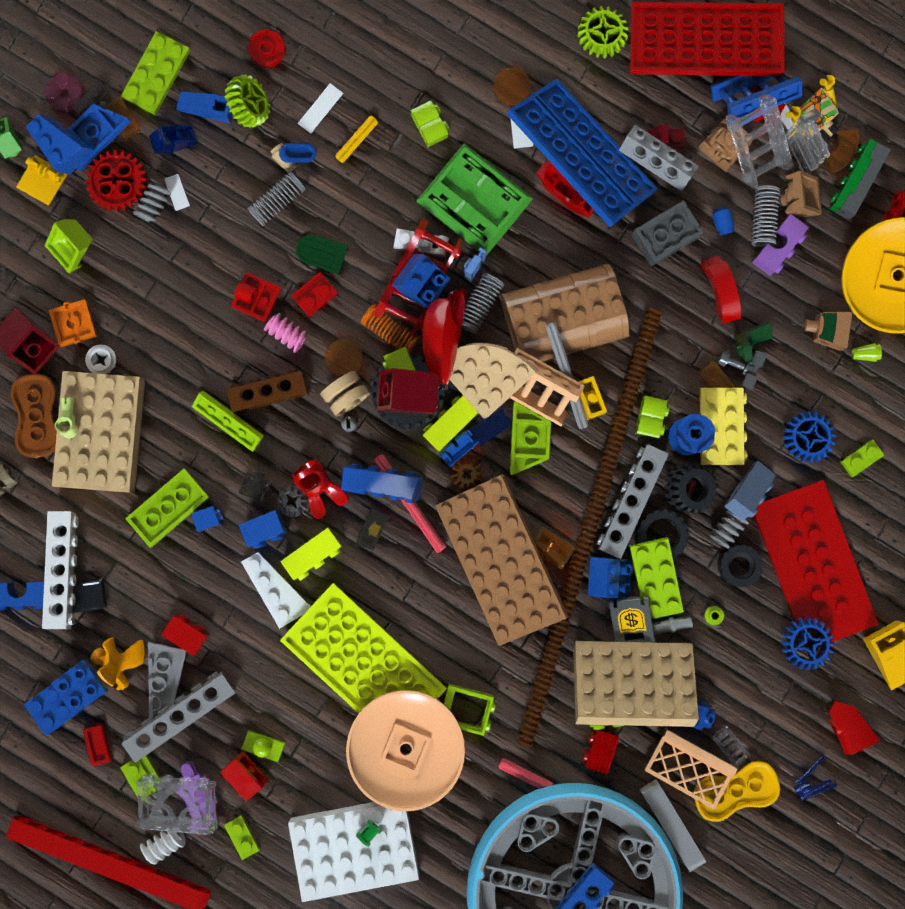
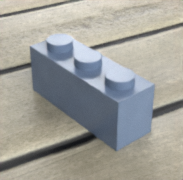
M757 461L746 471L724 507L742 521L747 517L752 518L758 511L757 506L765 500L766 495L764 494L773 487L774 483L772 481L776 475Z

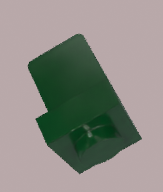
M766 322L734 335L736 354L739 357L741 356L745 362L753 360L751 347L772 338L771 324Z

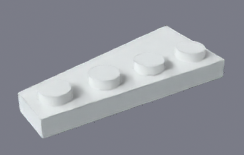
M259 552L241 562L279 629L304 615L311 607Z

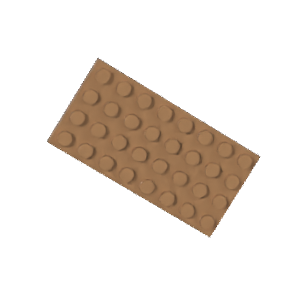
M503 474L435 505L498 646L568 618Z

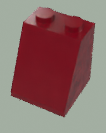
M16 307L0 324V348L7 356L33 374H36L60 347L52 337Z
M396 368L379 371L377 411L436 414L439 406L437 391L440 387L439 374Z

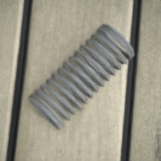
M291 171L287 173L288 175H285L286 178L282 177V181L279 180V184L275 183L276 187L272 186L273 190L269 189L270 193L266 191V195L263 194V198L259 197L260 201L256 200L257 204L253 203L254 207L250 205L247 208L262 226L266 225L268 221L258 208L269 220L271 218L262 206L272 217H275L265 203L278 215L268 200L281 212L271 197L284 209L274 194L287 206L277 191L288 203H291L280 188L294 201L283 185L295 198L297 196L287 183L298 195L300 193L290 180L294 182L301 192L306 190L304 185Z
M763 185L755 188L754 224L752 225L754 228L752 229L753 237L751 241L753 246L776 245L777 240L774 238L777 237L775 234L777 233L776 225L778 223L776 221L778 219L775 217L778 216L776 213L779 212L777 210L779 208L777 205L779 204L777 201L779 197L777 196L780 195V189L776 186ZM762 189H773V190H777V191H759V190H762ZM773 197V198H777V199L766 200V199H760V198ZM767 201H768V202H776V203H775V204H765V203H760V202H767ZM760 206H776V207H775V208H763V207H760ZM761 210H774L776 212H762ZM762 214H772V215H776V216H761V215H762ZM770 218V219H776V220H770V221H769V220H760V219ZM759 223H775V224L765 225V224H759ZM760 227H774V228H773V229H763V228H760ZM760 231H772L774 233H762ZM769 235V236H775V237H760V236Z
M483 273L480 282L477 283L478 286L475 287L476 290H473L474 293L469 298L470 301H467L468 304H466L465 310L470 311L472 314L466 311L465 314L472 319L464 316L470 323L463 320L462 328L473 334H477L479 330L476 326L481 327L479 323H483L479 318L485 319L484 316H487V313L484 311L490 312L487 309L492 308L489 304H494L492 302L496 301L494 297H498L497 294L500 293L498 290H502L504 286L501 280L488 273Z

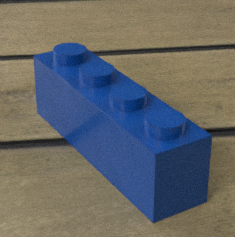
M350 463V466L343 468L342 491L358 494L371 492V496L374 497L390 495V500H405L406 503H413L421 497L423 476H418L417 472L406 471V474L399 473L398 469L387 468V471H383L378 466L361 468L362 465L357 463Z

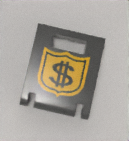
M641 596L618 598V607H615L614 599L609 600L615 642L655 643L649 596H644L645 604H642ZM640 632L644 634L642 638L626 639V634Z

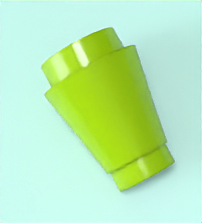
M872 343L852 348L853 360L876 362L882 358L880 344Z

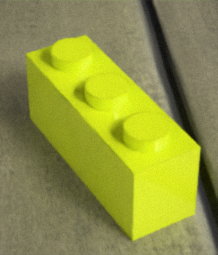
M457 396L450 403L452 407L448 411L444 409L437 416L438 420L434 424L429 423L423 430L425 432L423 437L438 452L479 414L464 396L461 398Z
M328 527L280 562L293 580L299 579L301 581L309 575L308 571L313 567L318 569L324 565V559L328 556L333 558L341 552L342 544L330 527Z

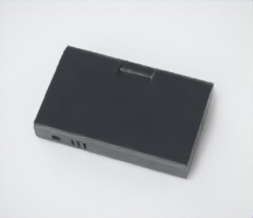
M103 578L76 581V585L73 586L75 604L72 605V613L107 608ZM60 585L57 588V593L59 595H61L64 592L63 585ZM61 604L56 608L58 615L63 612Z

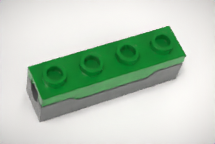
M870 139L867 143H862L857 150L859 154L857 159H853L848 167L850 170L849 174L845 175L839 184L841 186L839 192L836 191L830 200L832 205L829 209L847 219L855 216L891 149L873 139Z

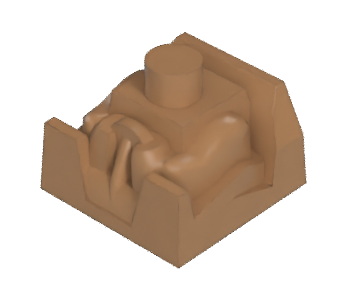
M725 117L698 148L726 172L751 145L752 138L737 122L731 124L728 117Z
M803 171L787 175L786 179L791 181L788 183V188L785 189V194L781 195L782 205H787L788 207L785 211L786 214H792L798 218L822 214L818 177Z

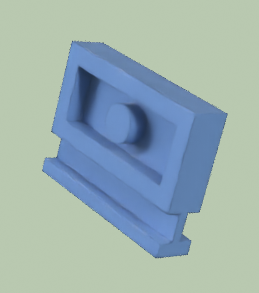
M481 247L478 250V256L475 255L473 259L469 258L464 265V278L469 282L473 280L480 269L481 262L486 260L487 251Z

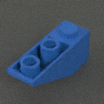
M193 92L180 93L176 107L177 111L231 124L233 114L229 112L230 108L226 105L227 100L223 96Z

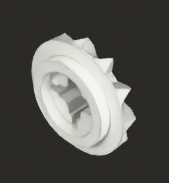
M106 345L93 346L86 354V366L92 373L107 374L111 373V370L116 367L117 358L115 353ZM98 355H100L101 357L106 356V359L104 360L106 366H104L101 363L97 364V362L99 361Z

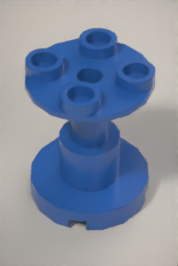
M690 414L674 422L667 436L672 449L683 456L694 455L709 449L714 443L715 427L706 416Z

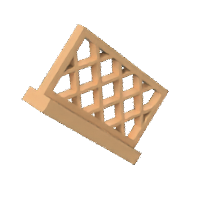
M665 728L644 770L715 810L737 768ZM664 742L672 745L674 753L662 755L661 747ZM688 754L691 763L680 766L677 755ZM675 756L678 766L667 769L664 759ZM662 760L663 771L655 772L650 769L653 762ZM699 763L706 764L708 773L697 775L695 765ZM692 766L695 776L684 779L681 769ZM679 769L682 780L671 781L668 772ZM722 773L726 775L723 783L715 785L712 774ZM710 775L713 786L702 789L699 778ZM696 779L699 790L691 792L687 789L685 782ZM714 789L716 797L710 803L705 800L703 792Z

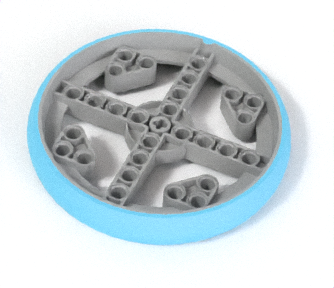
M563 783L540 788L522 796L506 807L491 822L480 839L471 860L467 881L468 909H497L495 902V886L546 898L549 908L555 909L581 878L574 876L575 872L583 870L585 873L591 866L602 818L617 824L626 831L617 836L616 844L637 878L646 879L652 872L654 900L612 890L608 896L604 895L600 900L601 903L597 909H628L631 903L637 904L635 909H682L683 883L678 860L669 839L654 818L642 807L620 793L604 787L582 783ZM595 811L597 816L594 819H588L587 815L589 812ZM572 812L582 813L571 863L558 867L551 875L501 864L506 851L516 838L518 846L522 851H532L558 833L559 825L553 815ZM529 817L536 819L532 825H527L525 821ZM547 822H554L555 824L550 830L545 829L544 826ZM585 831L593 832L592 836L588 839L584 838L583 834ZM523 837H530L531 842L529 844H522L521 839ZM624 840L631 841L628 847L621 846ZM645 844L650 845V848H649L648 851H646V852H642V851H641V847H642L643 845H645ZM582 850L588 851V855L585 858L579 857V853ZM639 864H645L643 871L636 870ZM496 871H500L503 873V876L496 879L493 877V874ZM515 876L523 878L519 883H514L512 879ZM535 880L542 882L537 888L531 886ZM553 885L561 887L558 892H552L550 889ZM590 886L587 892L595 893L597 891V887ZM611 899H618L616 905L611 906L608 904ZM577 902L574 907L581 909L585 903ZM504 907L503 909H513V908H512V907Z

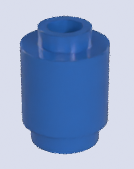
M723 206L715 209L712 217L716 231L719 232L720 236L734 232L735 223L730 208L726 209Z

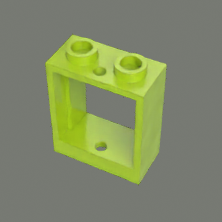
M449 683L443 703L449 710H451L455 692L487 700L480 727L457 721L461 730L484 736L485 731L489 732L492 721L489 720L490 712L494 713L496 707L494 696Z

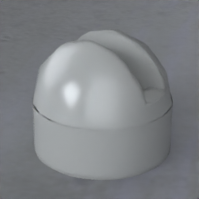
M348 416L342 420L341 426L346 432H352L356 429L357 422L353 417ZM347 419H350V429H347Z

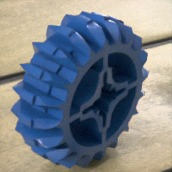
M807 411L805 415L801 412L798 413V417L793 416L791 418L792 422L786 423L790 429H784L783 432L787 433L788 436H784L782 439L788 440V443L784 444V446L791 447L788 451L789 454L795 452L794 459L800 457L801 462L807 460L808 463H813L814 459L818 462L821 461V457L826 458V452H832V448L829 445H835L831 438H835L836 434H831L834 427H828L831 421L827 420L824 422V415L818 418V412L811 414L810 411ZM803 422H810L805 431H797ZM817 427L820 428L822 436L818 434ZM806 434H811L810 436H812L813 440L808 441L809 438L806 437ZM796 438L801 440V448L799 447ZM814 443H821L817 451L809 452Z
M805 617L804 621L802 618H798V624L791 621L793 628L786 626L785 629L788 631V634L782 633V637L786 638V641H781L782 645H786L782 652L788 653L785 658L787 660L791 659V664H797V667L800 669L805 667L806 670H810L811 665L814 669H818V663L824 666L825 662L823 659L829 661L830 657L827 654L834 653L833 650L829 649L830 646H835L834 642L829 641L834 638L832 634H828L830 628H824L825 623L822 621L818 623L816 618H813L812 621L810 617ZM806 628H814L820 636L811 637ZM799 632L800 638L794 643L795 636ZM807 640H810L811 643L808 644V647L804 646ZM821 644L820 651L816 654V647ZM795 650H804L809 659L800 658Z

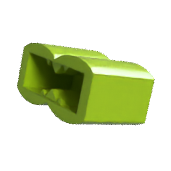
M431 100L411 110V117L427 147L448 138V131H450L446 121H442L439 117L441 112L438 105H434Z
M649 396L642 397L635 434L656 439L664 434L665 424H663L664 416H668L670 407L667 405V400Z

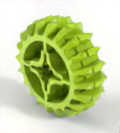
M601 6L599 11H597L594 7L592 13L586 12L585 17L581 18L580 22L582 24L578 26L579 32L577 36L581 38L579 43L585 44L583 50L590 49L589 55H592L594 52L596 53V58L602 54L605 59L607 53L612 57L614 56V51L619 53L620 47L623 48L625 46V41L628 39L626 33H628L629 28L625 27L627 21L622 20L623 15H616L617 9L611 12L610 6L606 10ZM599 21L598 26L588 29L592 23ZM613 36H618L615 41L607 44V40L609 38H613Z
M245 74L232 78L227 84L224 98L227 100L226 105L229 106V112H232L233 119H237L238 124H242L244 127L254 128L262 125L268 119V114L270 113L268 108L271 105L267 101L269 98L266 97V91L262 89V84H258V80L253 79L251 75L247 76Z

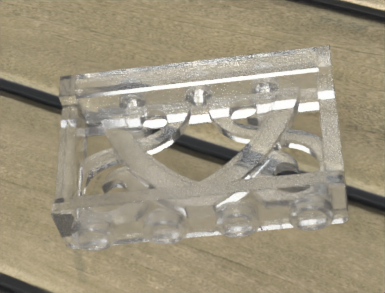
M146 774L143 778L136 781V786H138L139 818L137 820V829L210 835L218 828L215 803L216 781H209L208 778H200L198 780H191V777L173 778L171 775L155 777V774ZM148 787H155L157 789V793L151 791V795L157 799L156 801L149 797ZM196 791H203L205 793V802L203 804H198L197 801L202 796H197ZM174 792L179 794L189 805L182 810L179 817H175L172 808L164 804L165 800ZM149 804L153 805L150 814H149ZM205 807H206V819L204 818L203 812H202V810H201L202 808H205ZM166 810L168 816H163L162 813ZM192 810V812L189 813L192 818H187L186 813Z

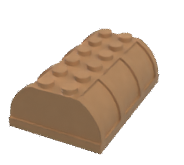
M608 263L499 295L514 351L519 348L542 362L555 359L546 330V324L555 322L566 355L630 336L627 312L614 271Z

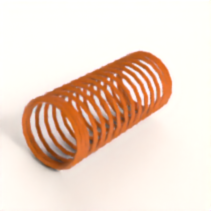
M371 305L361 319V324L368 326V329L371 328V331H375V334L378 333V336H381L382 339L385 338V341H388L389 344L392 343L395 349H401L412 330L408 332L402 343L398 346L400 340L409 329L406 328L399 340L394 344L405 328V325L401 327L395 338L391 341L402 324L399 323L392 335L387 339L388 335L397 325L398 320L394 322L388 333L384 336L395 318H392L388 323L391 315L387 317L388 313H385L373 329L380 318L377 317L375 319L376 316L373 315L377 305ZM384 321V323H383V325L381 326V328L377 331L378 327H379V326L382 324V322ZM388 323V325L386 326L385 330L380 334L381 330H382V329L385 327V325ZM412 335L404 346L408 354L411 353L419 342V335L415 337Z

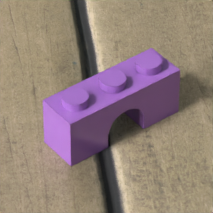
M790 214L776 230V235L782 240V248L776 249L767 244L752 263L769 276L775 272L778 274L785 265L782 263L785 258L789 259L796 251L794 246L797 243L801 244L807 237L805 232L809 227Z

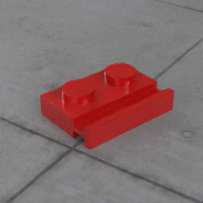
M319 272L292 294L291 297L310 318L338 295V292Z

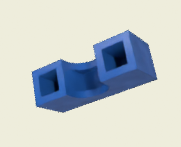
M44 581L27 582L26 593L22 597L15 593L14 582H0V610H7V606H14V610H25L26 606H33V609H43Z

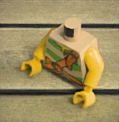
M827 75L828 81L821 78L819 81L820 85L825 86V88H821L801 107L791 106L793 113H786V117L791 118L798 132L815 136L823 129L831 137L839 129L832 122L839 114L833 88L835 83L834 76Z

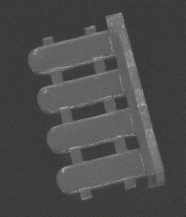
M818 109L800 116L779 140L781 148L790 146L800 170L808 174H812L813 170L818 168V165L824 163V159L830 157L828 145L824 142L818 130V125L815 124L816 120L821 116Z

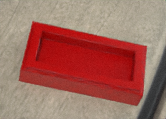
M100 723L83 728L92 767L111 762L112 756L104 724Z

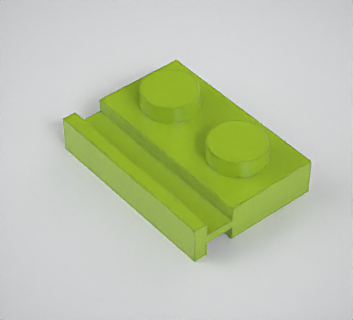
M148 754L136 763L131 760L120 767L139 801L166 785Z

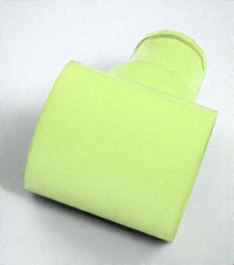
M61 398V415H59V419L55 423V429L63 437L70 439L78 433V426L73 415L74 399L67 398L66 400ZM70 424V428L67 431H63L64 427Z

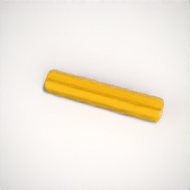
M371 115L338 151L336 154L337 160L341 163L346 161L378 124L375 117Z

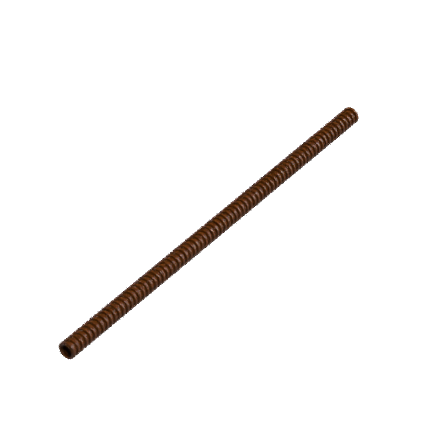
M647 308V314L644 315L645 319L642 322L644 325L641 326L642 331L639 332L640 336L637 338L639 341L636 342L637 348H634L635 353L632 355L634 358L631 359L632 365H629L630 370L627 371L629 375L625 378L627 381L624 382L625 387L622 388L623 393L620 395L622 398L619 399L620 404L617 405L618 410L615 411L617 415L614 416L615 421L612 422L613 427L610 428L611 433L608 435L610 438L607 439L608 444L605 445L606 450L603 451L605 455L602 456L603 461L600 462L601 467L598 468L599 473L596 475L598 478L595 479L596 485H593L594 490L591 491L593 495L590 496L591 501L588 502L589 507L586 508L587 513L584 515L586 518L583 519L584 524L581 525L582 530L579 531L581 534L578 536L579 541L576 542L577 548H574L575 554H572L574 558L571 559L572 564L569 565L570 571H567L568 577L566 576L565 578L567 579L564 582L565 588H562L563 594H560L562 597L561 602L568 618L552 624L553 628H550L551 634H548L549 640L546 641L548 644L545 646L546 651L543 652L544 658H541L542 663L539 664L541 668L537 671L539 672L536 675L537 681H534L535 686L532 687L534 691L530 694L532 697L529 698L530 704H527L528 710L525 711L527 714L523 717L525 721L522 722L523 727H520L521 733L518 734L519 739L516 742L524 747H533L532 741H535L534 735H537L535 731L539 728L537 726L540 724L539 718H542L541 712L544 711L543 706L546 705L544 701L547 700L546 695L549 694L548 688H551L550 683L553 681L551 678L554 677L553 671H556L555 665H558L556 661L560 658L558 655L561 653L560 648H563L562 642L565 641L563 638L567 635L565 631L568 630L567 625L570 624L569 618H572L571 613L574 611L572 608L575 607L574 601H577L576 595H579L577 591L581 588L579 585L582 584L581 578H584L583 572L586 571L584 568L588 565L586 561H589L588 555H591L589 551L593 548L591 545L594 543L593 538H596L595 532L598 531L596 528L600 525L598 521L601 520L600 515L603 514L602 509L605 508L603 506L606 503L605 498L608 497L607 492L610 491L609 486L612 485L610 481L613 480L612 475L615 474L614 469L617 468V458L620 457L619 452L622 451L621 446L624 445L622 441L625 440L624 435L627 434L626 429L629 428V418L632 417L631 412L634 411L633 406L636 405L634 401L637 400L636 395L639 394L638 389L641 388L639 386L642 383L641 378L644 377L643 372L646 371L645 367H647L646 361H649L648 355L651 354L650 350L653 348L651 345L654 344L653 339L656 338L655 333L658 331L656 328L659 327L658 322L661 321L660 316L663 313L655 308Z

